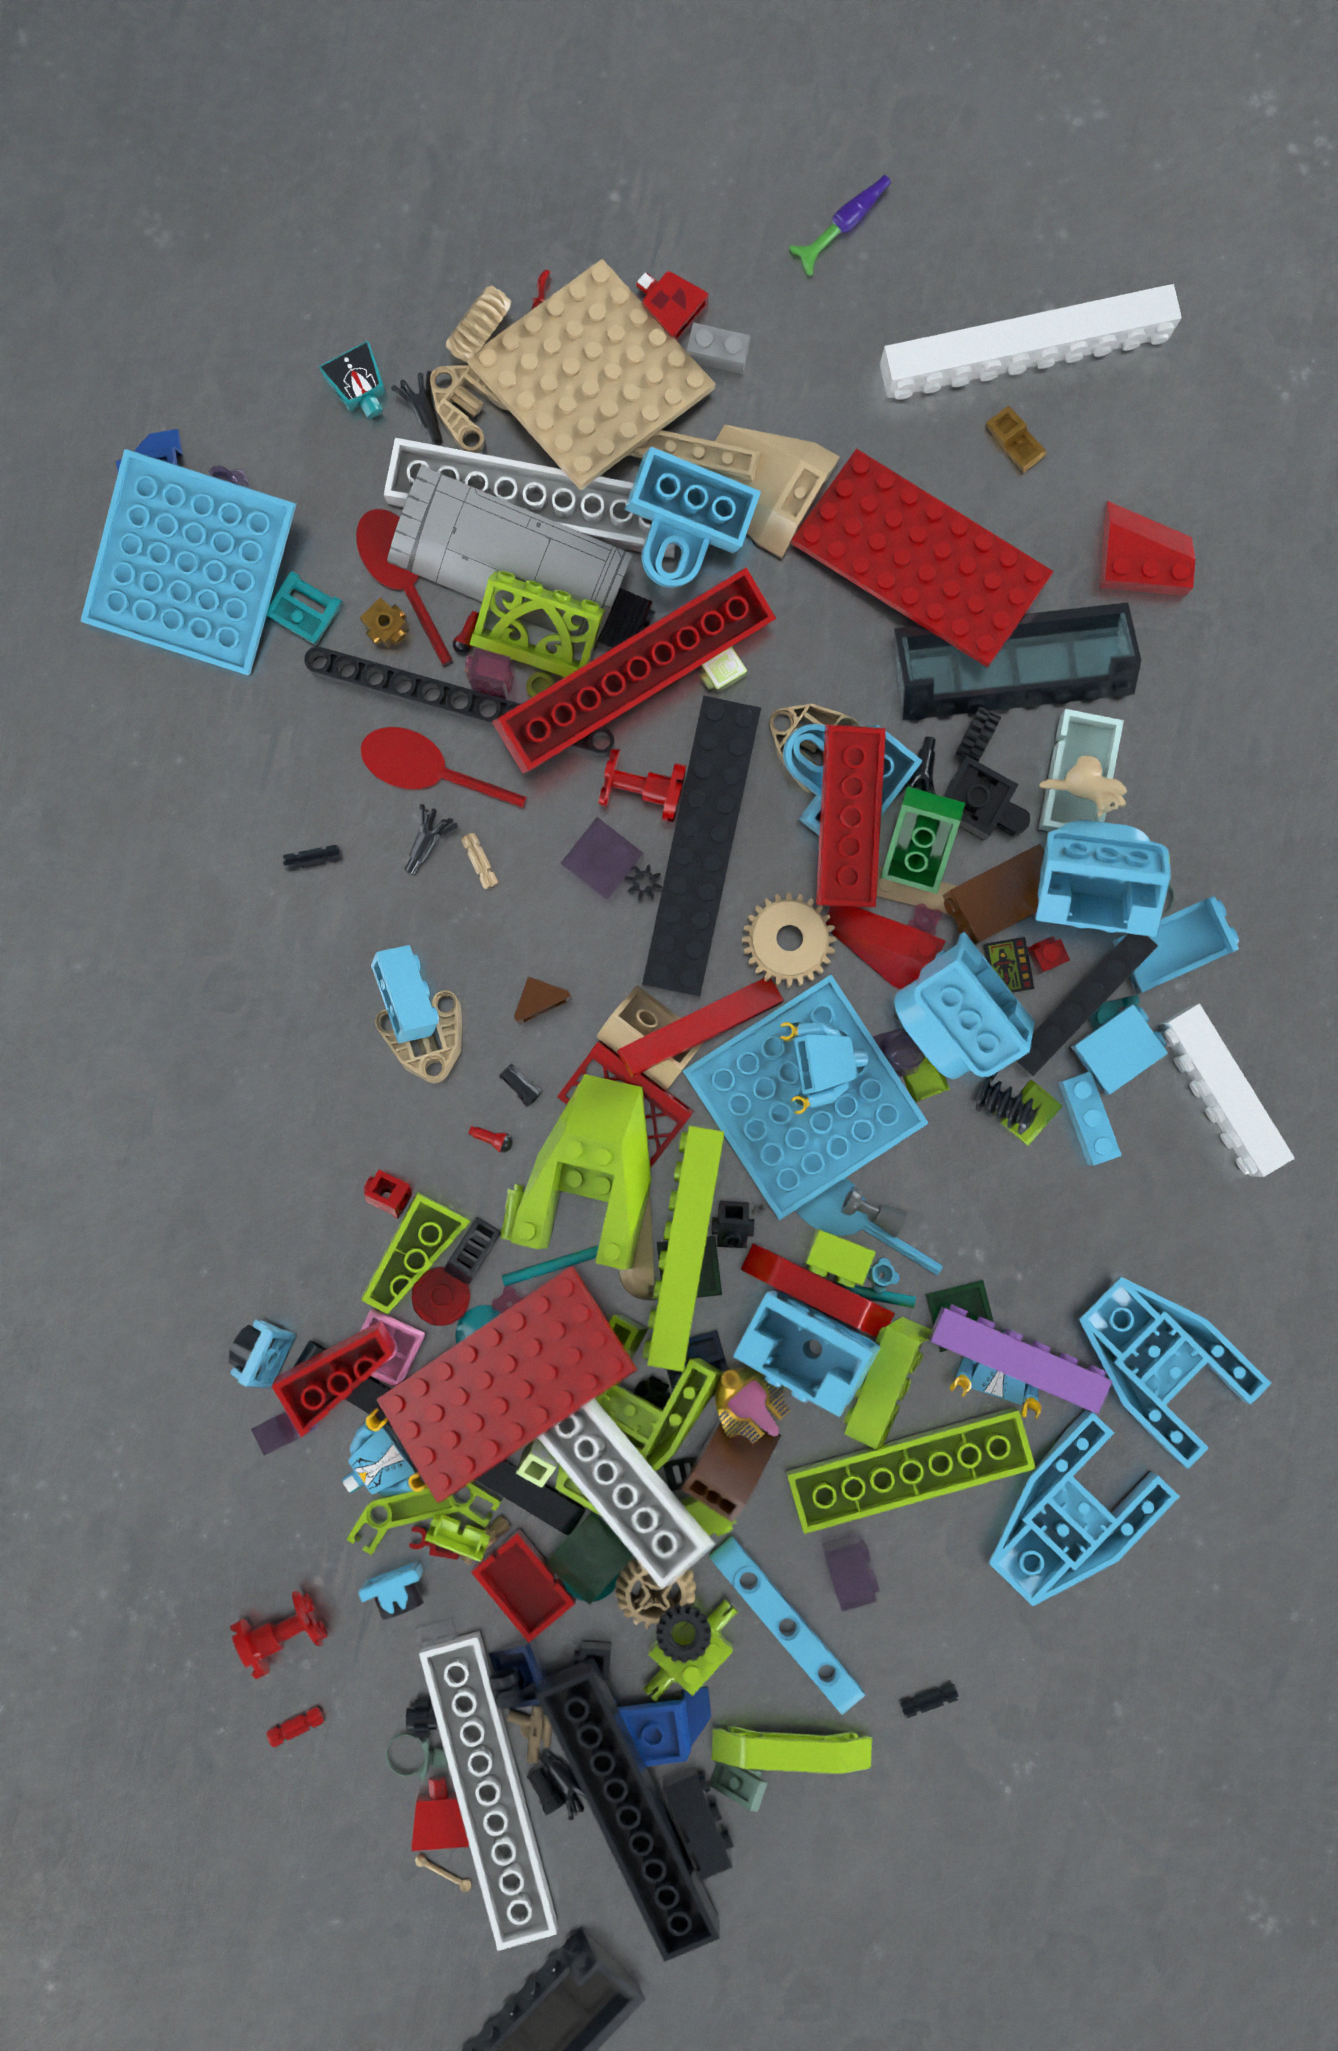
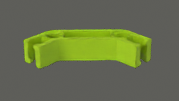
M475 1480L465 1486L470 1491V1498L465 1501L459 1500L453 1494L443 1502L437 1503L428 1487L420 1492L413 1491L392 1496H379L367 1505L346 1540L352 1544L355 1541L359 1542L361 1536L357 1533L364 1523H368L371 1527L377 1529L378 1532L373 1542H370L368 1546L365 1544L362 1550L372 1556L389 1528L430 1519L435 1514L441 1516V1514L446 1515L455 1512L464 1514L486 1528L493 1514L488 1512L485 1516L471 1504L475 1497L479 1496L493 1503L491 1509L496 1511L503 1498ZM376 1506L384 1507L388 1513L387 1519L377 1520L373 1515V1508Z
M729 1726L727 1731L720 1728L713 1729L711 1760L743 1769L842 1774L871 1768L872 1737L862 1736V1738H858V1735L853 1732L834 1735L755 1732L736 1726Z

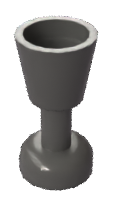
M852 1186L842 1204L841 1213L850 1216L856 1210L872 1217L874 1224L895 1238L905 1223L907 1211L883 1204L879 1205V1207L862 1200L863 1192L861 1189Z

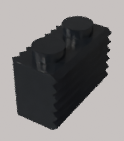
M620 588L598 638L597 646L609 651L643 630L644 626H650L656 613L652 610L653 602Z

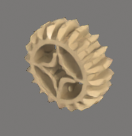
M492 285L486 287L447 339L446 348L457 359L460 358L462 361L467 362V358H473L506 315L511 306V300L500 289H496Z
M629 1558L628 1567L622 1566L620 1569L621 1576L616 1578L615 1597L618 1599V1607L624 1609L626 1619L633 1617L635 1626L644 1621L646 1629L651 1624H656L657 1628L660 1616L664 1615L669 1607L672 1609L676 1604L685 1606V1603L690 1604L695 1601L696 1582L693 1580L694 1576L691 1570L685 1571L671 1585L661 1589L639 1561ZM639 1580L642 1588L639 1590V1594L634 1596L631 1590L636 1581ZM677 1582L680 1588L672 1599L670 1597V1590L672 1585Z

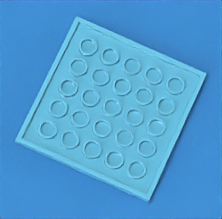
M124 449L80 622L250 675L297 503Z
M829 975L683 1070L684 1075L719 1129L725 1132V1138L778 1220L789 1215L929 1124L832 975ZM789 1022L794 1027H798L799 1024L824 1023L838 1030L841 1036L850 1037L853 1050L862 1048L866 1050L868 1055L867 1065L856 1067L857 1078L849 1081L848 1089L836 1101L815 1108L808 1106L803 1113H794V1111L802 1110L804 1103L799 1099L790 1102L791 1099L798 1095L807 1098L809 1094L803 1095L795 1040L786 1042L780 1038L781 1036L787 1037L791 1035L792 1028H781L780 1025L782 1023Z

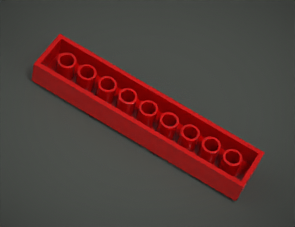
M746 567L492 721V724L521 772H528L774 621L776 617Z

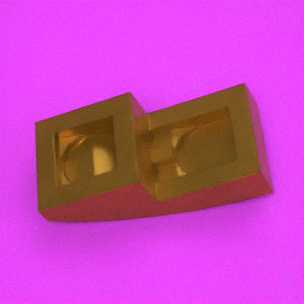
M1009 405L986 422V426L993 437L1023 473L1046 456V449L1029 433L1027 424Z

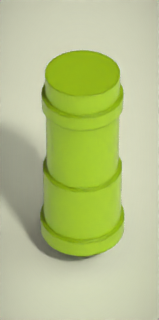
M514 1184V1189H507L505 1215L500 1237L502 1239L511 1240L516 1214L525 1192L523 1191L524 1185Z

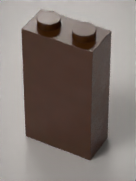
M1041 844L1016 855L942 895L946 911L955 918L959 926V935L965 932L974 945L1037 913L1040 872L1045 852Z
M719 1418L681 1489L733 1522L746 1506L781 1435L778 1433L777 1436H772L765 1432L764 1429H761L765 1434L753 1444L747 1437L739 1434L730 1438L726 1435Z

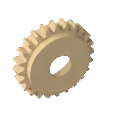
M787 893L785 900H781L779 894H776L775 902L773 903L767 898L764 899L765 908L762 909L757 905L754 908L757 916L749 915L747 918L752 923V926L747 925L743 928L744 932L749 933V936L742 938V943L749 944V947L743 950L744 955L751 954L752 956L748 961V965L756 963L758 967L755 974H760L762 971L766 973L764 979L766 982L771 977L776 978L775 986H779L781 980H786L787 987H791L793 980H796L798 985L802 986L804 977H807L812 982L814 980V971L820 975L824 971L820 966L821 963L829 965L831 962L826 957V954L832 955L835 952V949L829 947V944L836 942V937L829 936V933L834 931L835 927L833 925H826L830 915L822 917L820 913L823 907L820 905L816 909L813 908L814 899L812 898L807 903L802 902V894H799L796 900H792L791 893ZM792 925L801 931L803 942L798 949L786 951L778 945L776 936L778 931L784 926Z

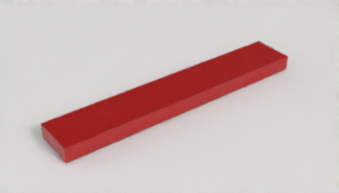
M765 978L619 1048L617 1053L631 1078L782 1004L784 999L773 980L770 978L766 982L764 981Z

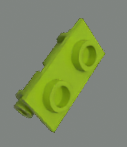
M435 1514L425 1540L481 1562L491 1536L487 1535L485 1530H480L466 1524L464 1531L458 1529L460 1521L447 1517L445 1514H441V1516Z

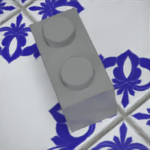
M693 322L687 354L699 365L743 374L751 335Z

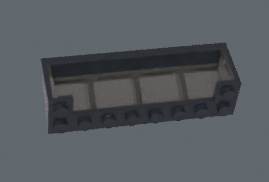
M581 1927L574 1935L567 1939L565 1945L546 1961L544 1967L525 1983L523 1989L510 2002L504 2005L502 2011L489 2024L485 2025L481 2033L468 2046L464 2047L462 2051H597L646 1998L638 1982Z

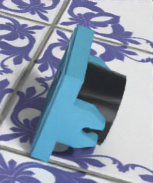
M255 1319L253 1325L244 1327L232 1343L228 1360L229 1364L234 1367L230 1374L238 1379V1383L246 1387L271 1389L296 1338V1334L280 1329L265 1321Z
M417 1560L366 1580L358 1592L361 1601L364 1602L374 1598L382 1620L396 1617L422 1605L424 1601L416 1582L425 1571L422 1562Z

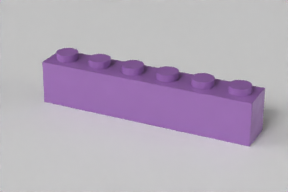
M952 1304L949 1310L941 1307L928 1338L930 1342L1099 1414L1112 1383V1380L1105 1378L1106 1371L1093 1365H1089L1088 1369L1082 1368L1077 1365L1079 1359L1063 1352L1060 1358L1049 1353L1051 1347L1035 1340L1031 1346L1021 1341L1023 1335L1006 1328L1005 1333H1001L994 1329L996 1323L980 1316L977 1322L966 1317L968 1311Z

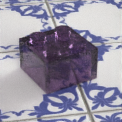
M596 817L560 864L564 870L608 903L626 881L627 876H630L634 871V867L644 858V853Z
M852 1534L821 1543L842 1612L877 1602L875 1593L880 1592L873 1569L868 1570L867 1563L872 1561L865 1541H859L857 1535Z

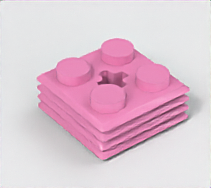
M372 1309L369 1311L360 1331L382 1321L396 1347L393 1355L370 1376L395 1387L405 1380L425 1337V1333L378 1310Z

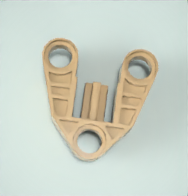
M469 365L437 367L430 375V383L438 418L460 450L479 453L485 446L483 431L470 421L468 416L453 406L452 402H455L473 417L480 413L484 403L464 388L467 386L488 403L490 402L503 410H508V408ZM439 375H449L452 378L451 385L447 388L438 387L435 383ZM471 433H476L480 437L479 443L474 447H468L463 443V439Z
M815 704L780 708L775 710L769 719V730L776 755L784 766L783 749L785 742L794 730L803 726L800 724L801 721L807 725H850L860 727L856 719ZM779 715H784L790 720V727L785 731L777 730L773 724L774 719ZM804 740L800 744L813 754L818 749L809 740ZM799 749L800 753L805 758H807L814 765L820 766L814 760L811 759L810 755ZM794 778L806 793L814 794L811 790H809L806 786H804L801 782Z
M448 990L436 993L432 999V1007H435L438 1012L439 1023L436 1027L443 1049L438 1050L433 1034L430 1037L417 1039L421 1056L417 1057L412 1041L398 1044L394 1030L387 1031L382 1028V1020L389 1016L386 1009L380 1011L375 1019L376 1028L405 1070L429 1083L443 1081L450 1073L462 1050L461 1005L456 995ZM443 998H451L454 1001L453 1008L448 1012L438 1010V1003ZM440 1062L442 1064V1071L438 1075L430 1076L426 1073V1068L430 1064Z

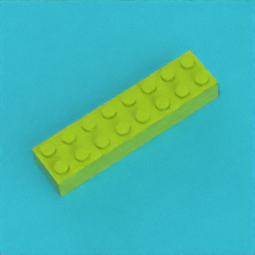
M689 1126L688 1133L682 1132L679 1152H683L684 1157L683 1162L677 1161L674 1181L679 1182L678 1192H671L669 1210L674 1211L672 1221H666L663 1240L669 1241L667 1251L661 1250L658 1269L664 1270L662 1281L656 1280L653 1299L658 1300L657 1311H650L648 1329H653L651 1341L645 1340L642 1357L648 1359V1366L682 1372L684 1370L725 1133L723 1131Z
M1012 1407L887 1442L877 1450L870 1447L788 1470L786 1474L803 1534H807L1036 1469L1020 1411Z

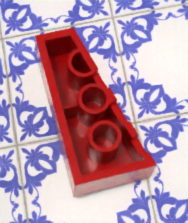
M382 1321L369 1326L276 1376L271 1387L301 1438L393 1355L396 1345Z

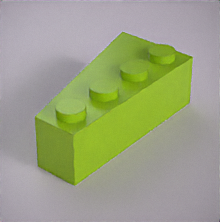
M416 1192L361 1296V1301L388 1314L413 1287L416 1281L431 1267L441 1253L448 1248L459 1233L465 1229L471 1222L470 1219Z
M903 1316L887 1327H882L876 1339L880 1350L869 1369L866 1380L862 1382L860 1388L855 1393V1397L858 1398L855 1408L851 1407L845 1417L844 1423L847 1424L845 1435L876 1450L885 1443L900 1410V1406L896 1402L897 1400L902 1401L912 1382L908 1375L909 1373L913 1374L917 1366L920 1365L924 1356L920 1349L922 1344L928 1340L931 1329Z

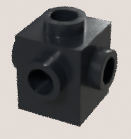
M719 1201L718 1217L712 1218V1235H717V1247L747 1249L748 1236H754V1219H749V1202Z

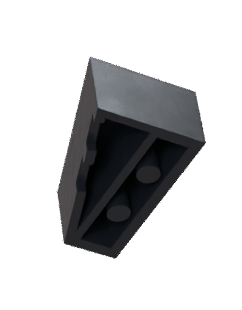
M694 1767L664 1780V1793L677 1826L679 1825L686 1842L684 1844L688 1854H691L697 1868L695 1873L698 1881L700 1882L732 1868L731 1848L735 1846L728 1829L723 1831L720 1826L719 1820L723 1819L717 1802L711 1803L707 1792L711 1791L705 1774L699 1775L697 1768Z

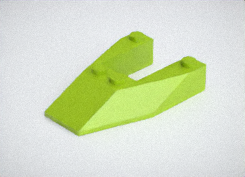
M584 1074L538 1153L516 1214L510 1243L535 1249L548 1248L560 1192L563 1191L608 1202L595 1263L620 1270L633 1268L652 1181L642 1087Z
M624 1314L613 1315L609 1325L632 1360L648 1328ZM700 1358L690 1359L664 1410L620 1386V1382L595 1398V1400L653 1470L657 1472L675 1455L712 1398L724 1372ZM559 1464L555 1488L602 1516Z

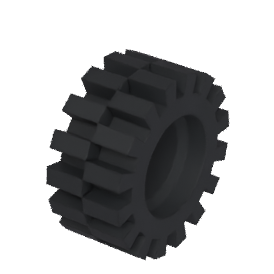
M980 706L956 754L963 758L969 756L979 762L1000 722L1001 716Z
M686 1603L685 1606L676 1604L674 1608L671 1609L669 1607L666 1613L660 1616L656 1628V1639L659 1649H662L666 1657H671L672 1661L677 1662V1660H680L682 1663H687L688 1660H692L693 1662L697 1660L698 1656H703L706 1648L710 1645V1623L705 1613H702L698 1607L693 1608L691 1604ZM688 1622L695 1628L696 1635L692 1642L682 1645L673 1639L672 1629L677 1623Z

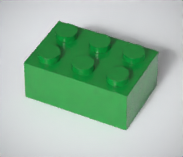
M907 786L880 878L938 894L965 803Z

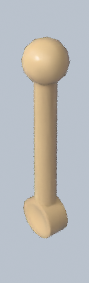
M418 1855L415 1858V1863L418 1867L425 1866L458 1884L462 1892L470 1891L472 1883L469 1879H460L427 1861L424 1855Z

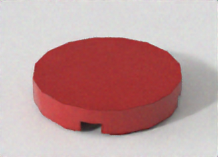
M445 1267L428 1269L412 1287L411 1299L413 1309L420 1319L430 1325L445 1326L453 1324L464 1316L470 1305L471 1292L469 1285L444 1271Z

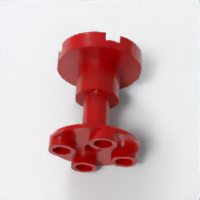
M612 749L609 761L606 764L603 777L605 781L604 786L601 788L598 804L604 805V807L608 806L613 787L643 794L642 801L664 806L662 821L673 823L687 765L675 763L671 777L653 772H648L647 777L617 770L621 749Z
M297 1590L292 1592V1601L297 1614L277 1625L270 1621L254 1630L245 1619H241L230 1626V1630L237 1633L232 1636V1641L238 1656L245 1668L253 1667L254 1671H252L251 1676L254 1679L258 1680L269 1674L270 1665L267 1657L284 1649V1641L304 1630L316 1646L320 1647L323 1645V1639L328 1637V1632L321 1620L317 1622L312 1612L316 1609L315 1604L308 1593L303 1595Z

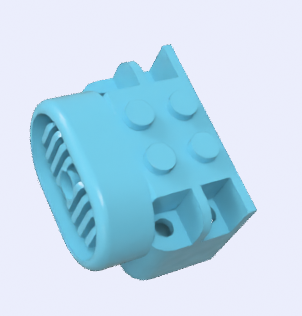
M1077 820L1061 826L1058 830L1049 832L1040 872L1039 903L1036 921L1071 925L1080 929L1094 928L1110 933L1123 932L1156 937L1171 877L1168 849L1164 845L1151 842L1139 829L1121 824Z
M965 932L959 935L955 947L947 952L942 950L937 953L935 960L922 968L919 978L898 991L895 995V1009L904 1029L932 1065L947 1078L958 1079L969 1071L981 1077H988L1030 1052L1035 1021Z
M774 1289L765 1294L733 1357L766 1375L765 1380L776 1387L783 1385L791 1389V1395L798 1400L806 1403L810 1400L840 1417L845 1406L851 1402L857 1389L860 1388L880 1350V1346L863 1336L857 1328L778 1289ZM812 1340H816L821 1344V1355H816L811 1351L810 1343Z

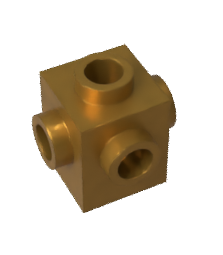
M381 597L359 617L362 623L369 629L366 635L376 645L382 642L388 648L392 644H399L407 635L405 631L408 629V626L404 621L407 617L406 614L396 604L390 607Z

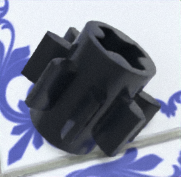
M647 865L645 871H640L635 866L636 875L634 877L627 876L626 878L628 882L633 883V887L628 889V893L631 894L636 891L639 894V902H641L643 896L647 895L651 900H654V894L652 893L654 889L662 890V886L655 883V880L659 879L661 874L656 873L653 875L650 872V865ZM644 876L649 877V883L652 886H646L645 890H641L640 884L636 881L642 880Z
M650 1376L649 1382L641 1381L634 1391V1394L661 1410H664L671 1396L668 1391L669 1385L653 1376Z
M429 1699L415 1700L412 1708H406V1730L415 1731V1738H429L430 1730L438 1729L434 1708L429 1707Z

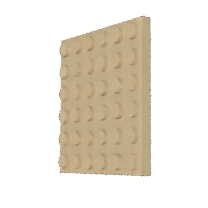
M603 259L599 260L483 345L473 358H467L468 365L580 490L712 392L716 385L695 360L687 354L686 350L676 339L672 338L654 319L651 313L642 306V302Z

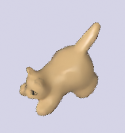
M1093 756L1079 757L1076 765L1068 771L1063 780L1048 779L1039 783L1040 788L1068 790L1077 797L1095 802L1098 807V818L1104 813L1126 805L1122 797L1127 792L1125 786L1116 779L1103 777L1101 763Z

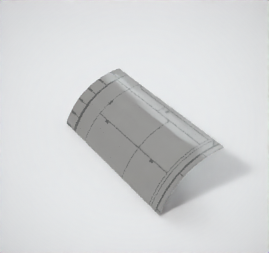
M421 466L402 510L387 562L481 602L483 601L488 578L493 572L498 573V571L512 573L515 575V579L523 582L527 580L539 582L543 585L544 589L553 592L554 590L568 592L571 594V598L579 601L583 599L592 600L598 603L600 608L605 609L594 649H596L598 638L633 555ZM500 590L495 595V601L501 610L508 612L510 610L504 606L503 597L507 601H513L514 595L511 592ZM523 597V602L531 600L529 598ZM543 609L534 610L519 617L558 634L553 621ZM559 609L562 615H564L566 611ZM579 615L572 616L573 623L581 624V626L574 631H570L571 635L586 633L589 629L587 619Z

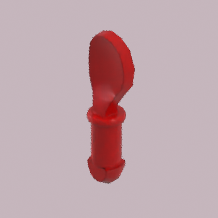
M547 269L540 274L537 280L538 298L532 299L531 310L545 299L544 289L551 273Z

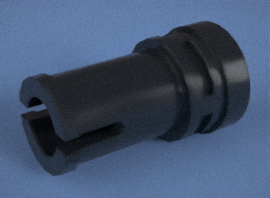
M510 1064L499 1076L518 1094L517 1097L521 1099L526 1107L535 1102L543 1092L533 1081L530 1082L513 1064Z
M543 1766L526 1776L540 1799L539 1803L542 1804V1810L545 1815L551 1814L565 1804L564 1798L561 1794L559 1795L558 1789L555 1790Z

